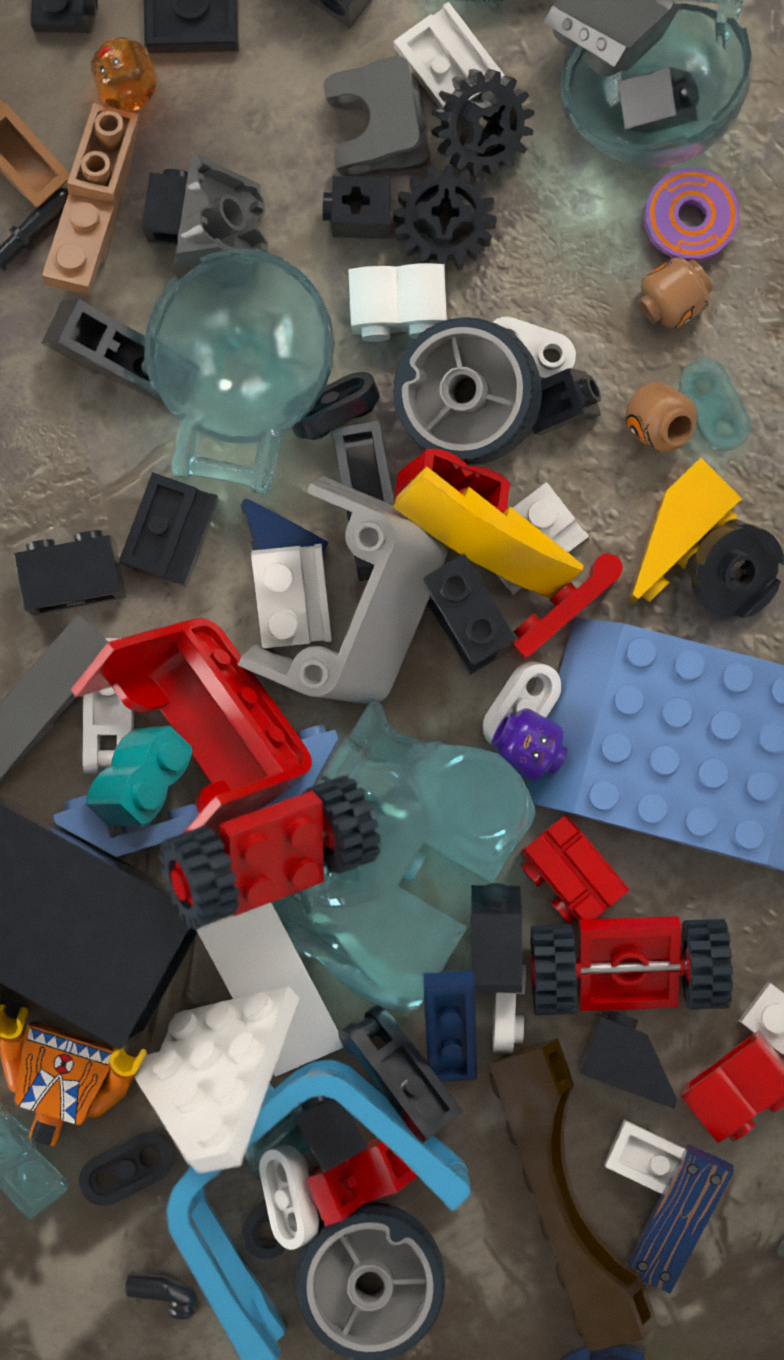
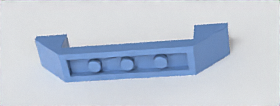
M322 724L296 732L310 752L312 758L311 769L297 784L263 808L299 796L306 788L315 786L318 783L340 742L335 729L326 732L325 726ZM86 795L64 802L66 811L53 814L55 824L116 857H125L158 847L164 842L163 840L182 834L198 817L199 813L196 804L183 806L168 811L169 821L152 826L150 822L141 826H121L123 834L117 836L114 826H108L86 805Z

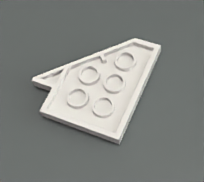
M289 986L175 1013L169 1023L168 1032L160 1052L148 1054L135 1072L134 1078L187 1162L199 1173L236 1167L241 1164L300 999Z

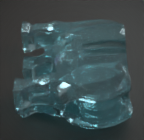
M371 699L348 740L345 738L321 780L326 782L347 775L349 779L353 778L357 782V789L362 787L366 793L364 800L371 802L374 809L371 811L372 818H377L379 827L375 828V832L381 836V843L377 844L381 849L380 854L376 856L377 859L375 861L339 875L329 873L327 866H325L323 883L271 903L297 953L316 958L335 978L356 994L386 1009L405 1012L418 1009L424 999L423 973L442 972L467 929V926L399 886L403 877L412 882L427 856L419 852L422 844L428 846L488 883L493 884L509 854L530 829L536 815V810L531 794L521 776L498 753L475 747L452 746L440 741L424 743L417 738L402 734L390 726L386 720L382 704ZM356 745L364 748L366 756L370 760L363 759Z

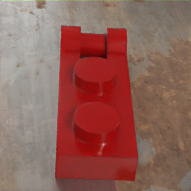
M611 553L599 556L591 565L589 578L583 584L576 588L572 582L568 583L549 600L555 607L541 620L534 613L513 631L518 640L514 643L512 650L522 662L620 577L623 566L619 557Z

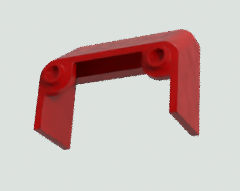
M194 618L109 641L75 683L71 691L75 697L112 687L121 702L133 711L150 713L161 710L173 729L192 747L191 755L212 783L207 785L198 794L196 807L199 815L183 833L206 826L208 830H212L217 836L220 835V824L262 809L297 784L311 769L312 758L307 747L255 674L238 666L241 655L225 632L217 624L204 618Z

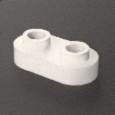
M501 317L493 321V323L513 333L528 348L536 362L541 380L567 368H573L576 358L575 348L566 336L512 317ZM547 349H555L560 353L561 358L557 362H548L544 358L543 352Z
M530 661L523 663L513 672L485 715L483 733L489 744H491L499 723L508 712L515 714L521 709L529 708L547 717L561 693L560 677L552 667ZM534 677L536 679V687L532 692L528 693L526 689L527 682Z
M522 965V993H494L493 1053L513 1054L514 1044H523L524 1014H515L516 994L525 995L526 965Z
M283 1145L268 1150L261 1157L259 1171L271 1229L275 1238L283 1247L294 1250L309 1244L318 1235L319 1215L311 1200L310 1187L306 1180L309 1177L308 1165L305 1158L293 1146Z

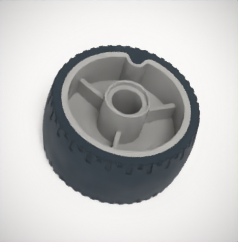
M464 317L437 323L420 333L411 342L398 363L393 393L399 420L407 434L423 450L441 449L456 455L467 465L487 463L505 456L527 437L536 422L540 410L542 387L536 362L528 348L518 337L506 328L491 321ZM472 378L477 387L476 394L471 401L461 404L456 399L455 388L462 379Z
M367 1202L340 1222L325 1226L324 1221L319 1224L318 1235L309 1244L305 1245L301 1251L296 1271V1295L302 1316L310 1330L321 1343L346 1358L350 1357L354 1360H386L387 1358H393L405 1353V1351L410 1350L424 1338L441 1310L445 1292V1270L439 1248L428 1229L418 1219L396 1206L379 1202ZM365 1272H374L382 1277L385 1284L381 1291L376 1294H366L358 1288L356 1280Z

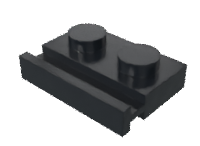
M152 472L119 562L130 568L186 587L219 501L218 495L198 490L196 487Z

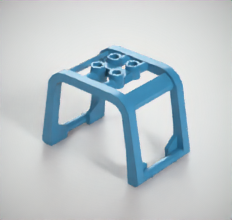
M335 1059L315 1060L294 1071L276 1088H273L269 1083L246 1149L301 1102L310 1097L326 1096L336 1099L400 1156L452 1211L469 1197L470 1180L467 1176L468 1171L464 1160L435 1135L424 1143L420 1142L382 1091L352 1065ZM190 1165L171 1193L167 1207L169 1232L241 1360H279L281 1349L276 1342L286 1334L288 1322L247 1266L206 1197L205 1184L223 1169L199 1173ZM191 1216L194 1222L196 1223L199 1231L201 1232L203 1238L205 1239L208 1247L210 1248L212 1254L214 1255L216 1261L214 1260L213 1256L211 1255L210 1251L208 1250L207 1246L205 1245L204 1241L202 1240L201 1236L199 1235L198 1231L191 1221Z

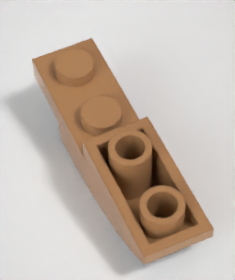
M93 103L67 181L69 194L42 273L44 285L90 296L100 263L105 264L115 231L133 157L140 120L139 114Z

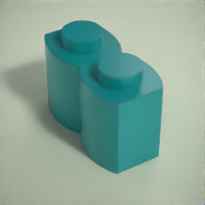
M171 726L131 730L118 743L112 757L111 766L103 770L93 781L87 795L86 805L108 826H141L147 824L161 810L166 799L168 786L175 783L185 772L190 762L192 747Z

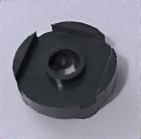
M732 519L714 530L704 539L697 552L688 559L686 572L691 578L693 593L703 607L720 617L739 616L746 618L757 614L765 608L776 595L781 580L776 577L779 571V563L784 565V554L778 540L770 532L757 525ZM744 560L740 567L741 577L739 579L730 577L733 566L737 562Z

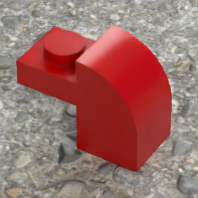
M375 1138L366 1142L368 1145L367 1149L326 1172H323L318 1164L313 1168L315 1173L306 1178L310 1187L311 1200L316 1209L319 1210L325 1226L344 1220L367 1202L397 1193L414 1180L417 1174L382 1140Z

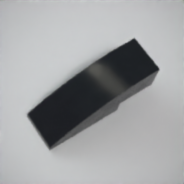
M379 421L333 428L332 433L341 483L393 505L394 498ZM346 510L349 523L353 512ZM354 555L359 581L369 580L375 565Z

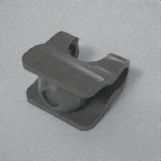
M400 56L388 57L363 67L334 73L326 78L324 81L325 98L331 106L343 110L363 108L370 111V122L365 132L358 138L342 143L334 151L335 166L338 173L346 177H361L381 172L409 170L427 164L430 159V148L421 88L418 80L411 75L407 60Z

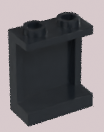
M464 553L423 578V584L431 596L427 606L469 675L511 651L516 637Z

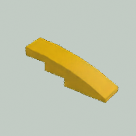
M428 467L396 497L393 508L459 554L462 555L464 553L467 559L514 584L550 599L583 571V564L512 507L501 513L470 487L461 494Z

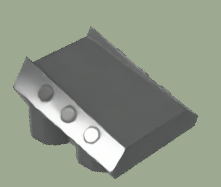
M559 0L553 5L542 22L552 28L554 36L564 45H579L588 51V65L597 74L611 76L621 70L627 72L663 38L681 4L675 0Z
M200 155L190 156L174 265L182 264L222 281L221 285L245 283L253 266L266 260L268 257V243L263 233L257 228L258 219L263 217L265 213L264 199L260 193V184Z

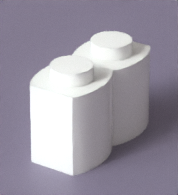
M423 263L398 267L369 266L349 269L351 328L353 334L362 335V340L369 342L385 341L390 339V333L409 332V337L416 339L427 328L447 320L444 264Z

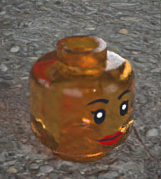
M116 37L105 41L91 60V73L98 95L108 107L129 112L139 110L153 98L158 89V77L151 56L145 46L135 40Z

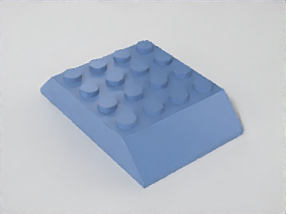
M574 617L559 671L561 693L547 717L563 729L562 746L567 748V755L555 774L547 772L540 779L530 781L525 803L784 872V665L625 623Z

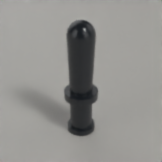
M61 187L40 207L35 208L18 228L13 225L9 229L11 235L0 245V270L5 272L8 269L7 265L24 248L29 251L34 246L32 241L62 215L69 194L68 188Z

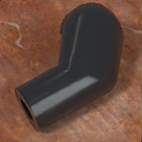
M131 1272L128 1275L125 1285L128 1297L170 1302L168 1312L174 1319H190L195 1315V1302L198 1301V1296L192 1286L161 1274Z

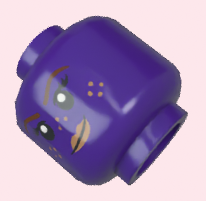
M529 708L521 709L515 714L508 712L499 723L491 740V746L496 749L495 758L497 762L529 781L538 780L547 772L555 774L567 755V748L562 746L564 732L561 726Z

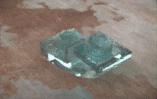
M2 1106L0 1108V1189L31 1220L67 1191L68 1180L35 1149V1141L28 1138L29 1131Z

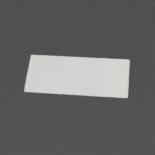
M272 903L237 916L232 915L196 929L233 999L289 986L300 998L273 1071L275 1077L344 1048L339 1039V1032Z

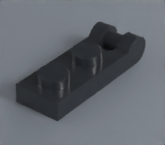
M377 1004L365 1012V1019L360 1023L352 1022L341 1029L338 1033L339 1039L343 1047L350 1054L356 1056L413 1135L420 1142L424 1143L462 1114L463 1110L387 1009ZM375 1035L381 1037L386 1043L379 1050L370 1041Z

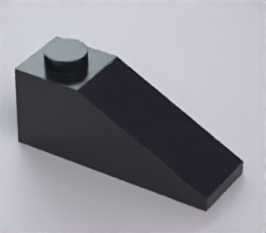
M79 298L61 301L41 342L74 362L177 410L182 409L201 370V367Z

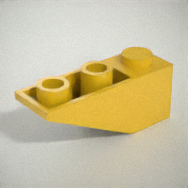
M702 458L690 467L664 493L660 500L628 598L632 605L642 596L650 602L670 583L664 575L676 563L684 569L690 556L697 552L700 546L698 542L710 530L714 531L727 521L738 517L732 509L742 498Z

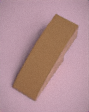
M0 99V172L37 209L68 181L70 173L7 103L4 104Z

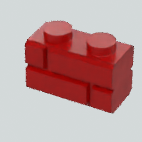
M567 813L562 815L519 851L526 859L519 866L537 887L545 882L557 898L551 902V905L567 924H572L575 920L579 923V920L596 919L630 890Z

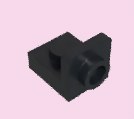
M32 0V29L34 32L90 33V16L98 15V0Z
M567 368L541 380V405L532 429L535 435H544L581 418L594 419L601 416L598 402L601 401V394L594 378L585 371Z

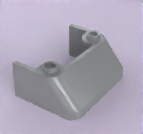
M322 476L310 483L307 493L353 512L345 533L347 546L356 557L375 565L339 653H335L320 646H312L303 649L292 659L269 648H262V645L256 643L241 656L238 666L308 696L361 704H376L385 699L392 690L431 597L423 584V578L444 565L450 547L432 537L393 508V505Z

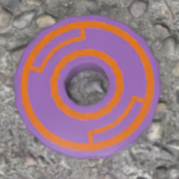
M682 168L666 174L653 187L644 208V227L651 244L658 251L661 250L664 254L670 256V259L681 257L688 262L693 259L697 263H702L717 257L731 242L739 224V204L733 189L719 175L703 168ZM687 205L696 206L702 211L704 222L696 227L684 225L679 218V210Z

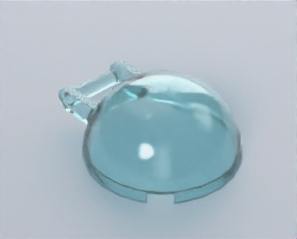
M675 0L718 3L720 5L716 11L708 7L680 3L681 6L663 38L627 72L621 70L611 76L599 75L588 65V51L579 45L571 46L563 63L560 91L563 107L578 133L601 153L620 163L636 167H665L682 163L700 155L721 140L737 120L749 93L753 72L752 52L746 27L742 29L737 22L744 0ZM669 66L691 72L699 91V102L696 105L697 121L651 134L625 130L619 81Z
M231 248L199 258L202 262L201 264L190 270L181 279L174 276L167 284L154 305L146 328L144 356L151 389L158 391L169 412L181 421L172 461L173 475L188 479L193 474L251 486L252 492L266 495L272 484L282 433L293 428L313 409L326 388L333 367L335 340L331 317L320 293L298 268L280 256L262 250ZM202 435L222 443H258L254 466L196 456L200 436Z

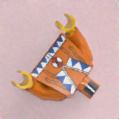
M5 1004L0 1005V1058L7 1086L16 1094L15 1105L36 1112L28 1138L35 1142L56 1146L64 1121L82 1125L88 1118L102 1117L126 1096L135 1072L147 1056V1051L143 1048L137 1057H131L125 1052L124 1048L120 1050L113 1045L38 1021L27 1024L24 1032L23 1028L29 1014L28 1009L21 1007L17 1019H12L5 1014Z

